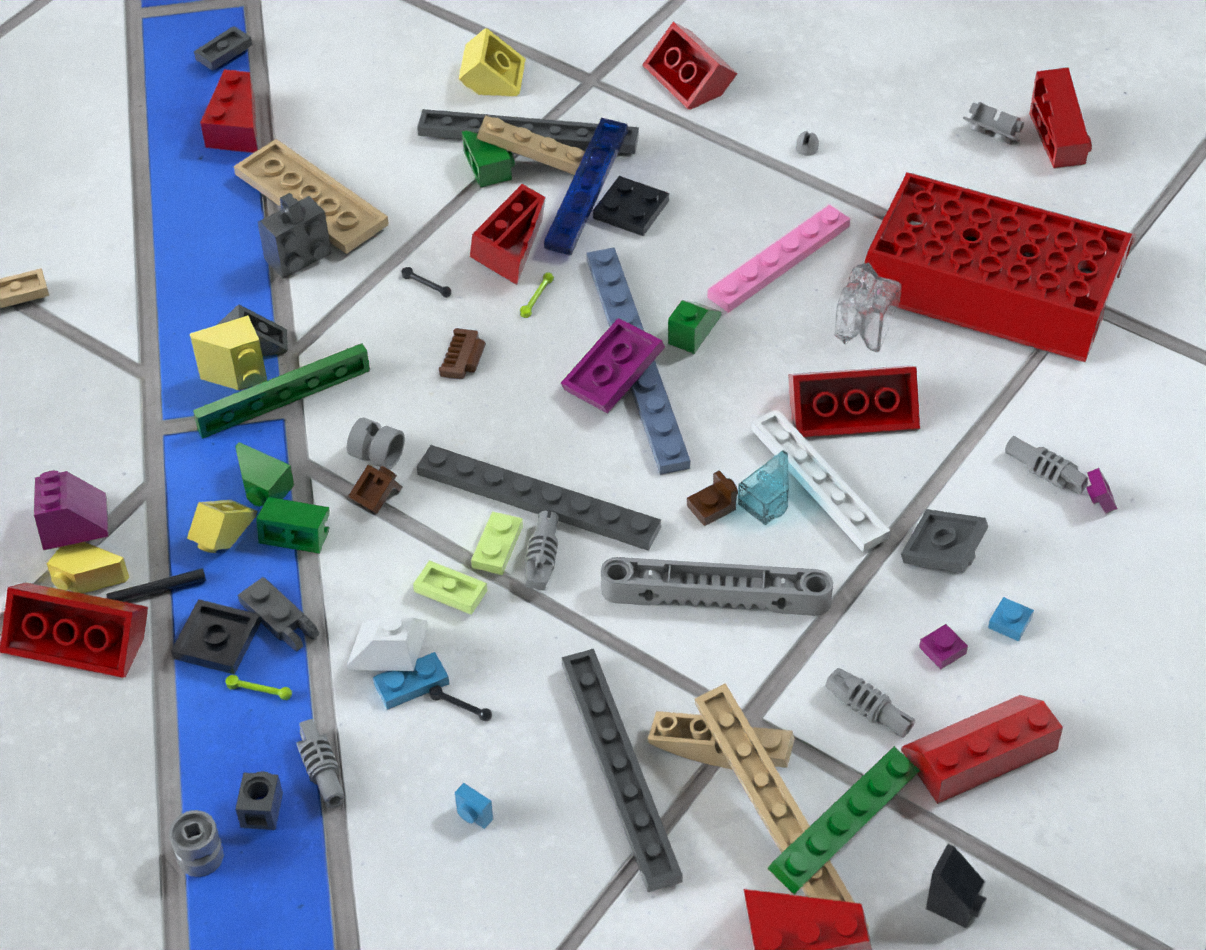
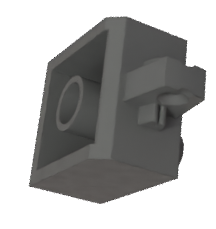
M291 193L280 197V211L257 222L264 259L282 278L331 254L325 211L310 196L298 201L293 198Z

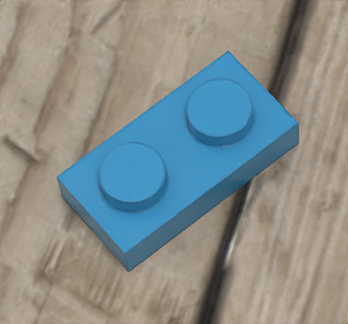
M436 652L418 658L414 671H386L374 676L373 681L388 710L429 693L430 688L436 685L441 688L449 685V676Z

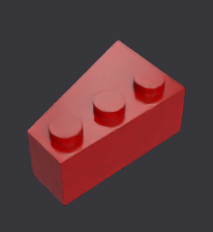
M1069 67L1036 71L1029 115L1053 168L1086 164L1088 152L1092 150V141L1086 131Z
M224 69L200 122L205 148L249 153L258 151L255 96L250 72Z

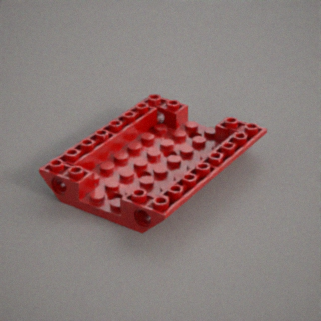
M906 172L867 251L856 296L1086 362L1103 320L1106 302L1116 278H1120L1136 234ZM912 221H915V222H919V223H922V224H920V225H911V224H909V223L912 222ZM968 236H972L977 238L978 240L968 241L965 238H967ZM1024 252H1030L1035 256L1025 257L1022 254ZM1082 268L1090 269L1092 273H1083L1080 270Z

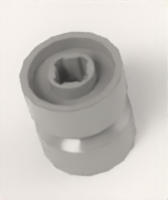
M362 417L355 422L349 433L347 453L364 461L370 459L377 466L381 467L382 465L387 469H392L402 455L405 435L401 430L389 426L381 428L380 423Z
M198 810L187 811L179 815L172 822L169 829L170 841L179 867L184 873L195 877L206 876L216 871L222 863L224 852L214 819L206 812Z

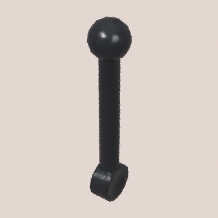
M405 267L401 270L404 279L412 278L439 291L443 297L447 298L452 293L450 287L437 285L413 273V269L410 267Z
M436 685L429 690L430 697L433 700L443 699L479 715V718L485 722L492 718L490 709H480L444 693L440 686Z

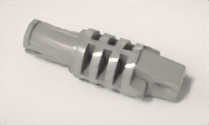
M1016 436L1011 437L1008 441L1005 453L1025 463L1029 472L1044 478L1045 481L1051 482L1060 489L1066 487L1079 494H1082L1087 487L1088 477L1078 471V466L1069 460H1065L1045 447L1035 448Z
M548 511L539 513L536 532L529 539L525 560V586L531 589L545 590L554 569L558 549V540L555 533L559 521V516L554 512H551L549 520L547 519Z
M837 668L829 675L825 687L845 705L851 706L856 712L860 711L861 716H868L867 719L870 722H880L895 731L902 738L913 728L916 721L913 717L892 705L889 696L886 694L881 695V691L878 689L873 690L874 687L869 683L865 685L866 682L862 678H858L841 668Z
M313 719L300 722L299 727L302 741L297 742V747L309 779L318 785L327 808L340 806L345 801V796L337 778L339 766L326 734L319 735Z

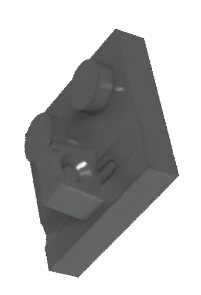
M926 509L901 553L903 563L964 573L967 565H972L976 557L975 551L988 529L986 518Z

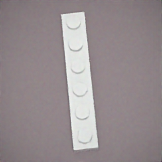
M778 409L752 421L751 430L862 552L889 539L890 530Z

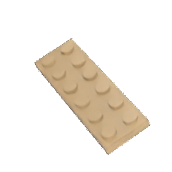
M277 139L234 166L235 175L279 206L280 197L291 193L293 198L298 201L310 196L325 211L330 243L346 254L389 225L387 215Z

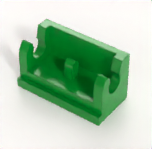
M268 497L256 518L258 543L320 554L329 532V527L325 526L330 515L329 507Z

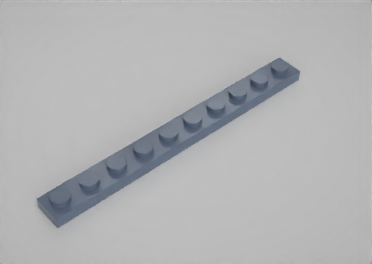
M615 247L587 252V263L609 327L617 318H620L644 331ZM654 360L630 388L661 475L690 469L691 460Z

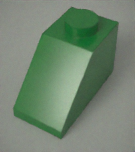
M471 131L462 132L464 155L480 188L512 180L511 168L515 167V161L511 151L507 152L506 149L477 139V133Z
M681 300L668 318V344L695 354L720 319L722 312L697 302Z
M238 442L235 446L246 497L252 504L263 506L268 497L283 499L294 487L291 465L243 443Z

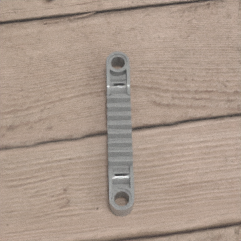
M625 557L610 558L601 567L602 595L606 600L613 603L657 605L664 600L667 604H671L675 599L680 605H684L687 600H690L693 606H697L700 601H704L707 607H710L713 602H717L719 607H724L726 603H730L733 608H737L739 604H744L746 609H750L755 604L759 610L767 607L775 613L816 616L826 613L830 609L832 601V577L827 572L818 569ZM782 578L785 579V583H781Z

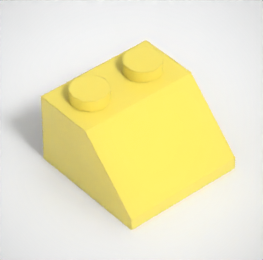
M485 28L465 44L459 80L478 95L517 96L521 90L526 59L488 28Z
M249 316L190 333L199 376L202 380L235 390H242L267 381L260 341Z

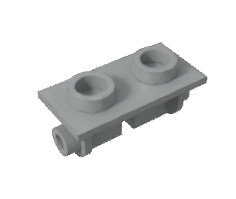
M978 102V104L972 103L969 113L972 114L971 118L963 117L964 120L970 122V129L983 134L986 129L995 132L993 138L1009 144L1011 139L1017 142L1020 141V139L1014 137L1015 133H1020L1024 126V122L1020 121L1019 117L1001 111L996 121L994 118L998 110L982 102Z

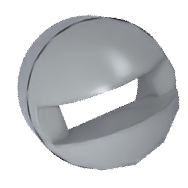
M808 131L801 133L796 142L797 152L805 156L817 153L819 141L816 134L813 132L812 134L808 133Z

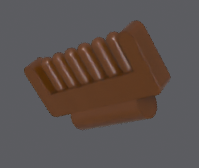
M455 328L453 330L452 342H450V347L447 349L448 352L445 354L446 358L443 359L444 363L439 367V374L441 377L464 379L467 371L471 373L476 371L486 342L483 339H479L478 331Z

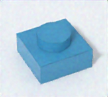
M1003 597L989 620L988 628L1016 641H1020L1033 617L1034 610Z
M463 782L455 791L457 813L464 821L470 824L474 822L485 829L493 820L492 802Z

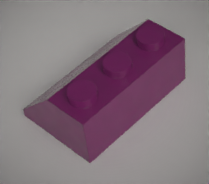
M52 470L42 473L40 477H35L34 518L43 550L109 537L107 497L105 492L68 471L58 472Z

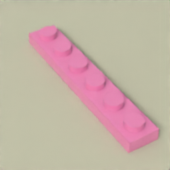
M831 205L826 206L708 289V298L729 313L849 228L850 218Z

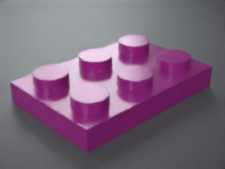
M617 318L562 380L561 385L565 391L608 414L664 350L665 346L661 339Z

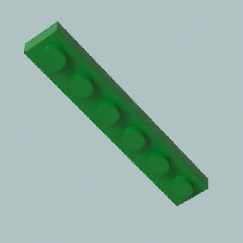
M363 343L197 408L193 410L197 430L202 439L367 373L370 371L367 349Z
M894 746L787 847L767 869L795 895L920 770Z

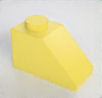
M233 500L198 502L187 539L198 543L197 547L210 553H216L220 549H229L254 520L257 511Z
M86 542L59 547L46 563L51 575V581L56 587L82 594L124 583L129 578L123 557Z

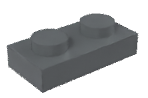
M233 26L194 51L195 60L213 71L253 45L251 36Z

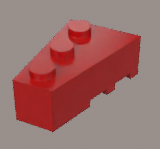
M521 184L472 234L470 257L517 285L543 219L546 197Z
M743 889L755 950H872L866 917L861 903Z

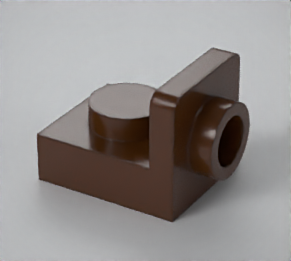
M368 464L348 497L377 514L392 489L400 492L403 486L395 481L397 475L382 465L377 470Z
M719 470L713 473L712 485L687 497V507L706 526L736 510L737 486L732 479H727Z

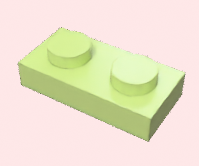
M492 511L471 559L472 568L503 575L523 528V518Z
M430 560L413 583L414 592L471 615L487 592V583Z

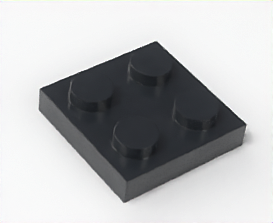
M618 176L593 209V219L644 236L668 204L669 193Z
M198 599L171 650L172 657L187 663L235 674L261 624L260 615Z

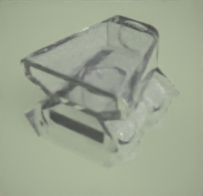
M869 263L854 267L848 284L843 288L839 297L834 336L844 344H847L860 334L868 349L879 352L900 301L901 284L894 280L879 277Z

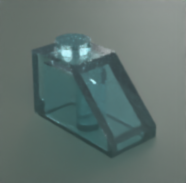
M782 450L740 482L738 486V505L764 525H767L774 518H780L788 508L789 476L788 453Z

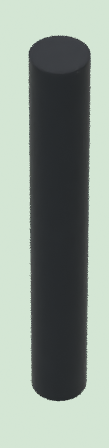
M203 568L107 593L106 596L107 599L128 602L206 581Z

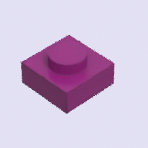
M1097 468L1087 472L1091 485L1086 488L1093 504L1099 503L1105 514L1118 509L1110 486L1101 470Z
M945 624L920 639L919 648L941 670L967 654L968 645Z

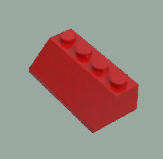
M907 365L788 374L793 424L803 437L920 429L916 366Z
M26 582L10 586L7 589L0 653L124 678L127 676L144 640L148 607Z
M1018 695L901 747V751L920 770L917 775L938 804L1057 751L1063 726L1044 701Z

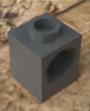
M264 771L243 773L235 809L240 828L276 830L283 796L279 775Z

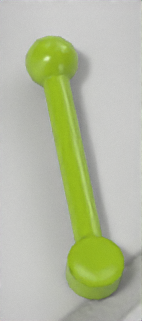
M546 272L543 275L542 283L528 304L520 308V315L523 318H528L532 315L531 308L547 284L553 282L554 276L552 273Z
M229 675L225 680L228 689L242 687L278 695L282 700H288L292 697V691L288 687L278 689L241 681L236 675Z

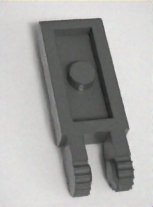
M262 577L238 594L240 604L249 612L259 614L261 623L280 641L283 640L294 651H298L303 647L300 637L294 633V630L297 628L311 639L320 635L315 624L265 577Z

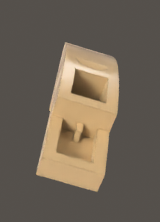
M656 711L648 736L649 744L693 761L732 769L701 715ZM752 727L774 766L787 768L795 740L793 731Z

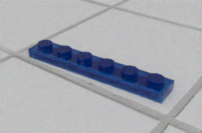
M601 118L546 235L544 249L572 255L628 133V124Z

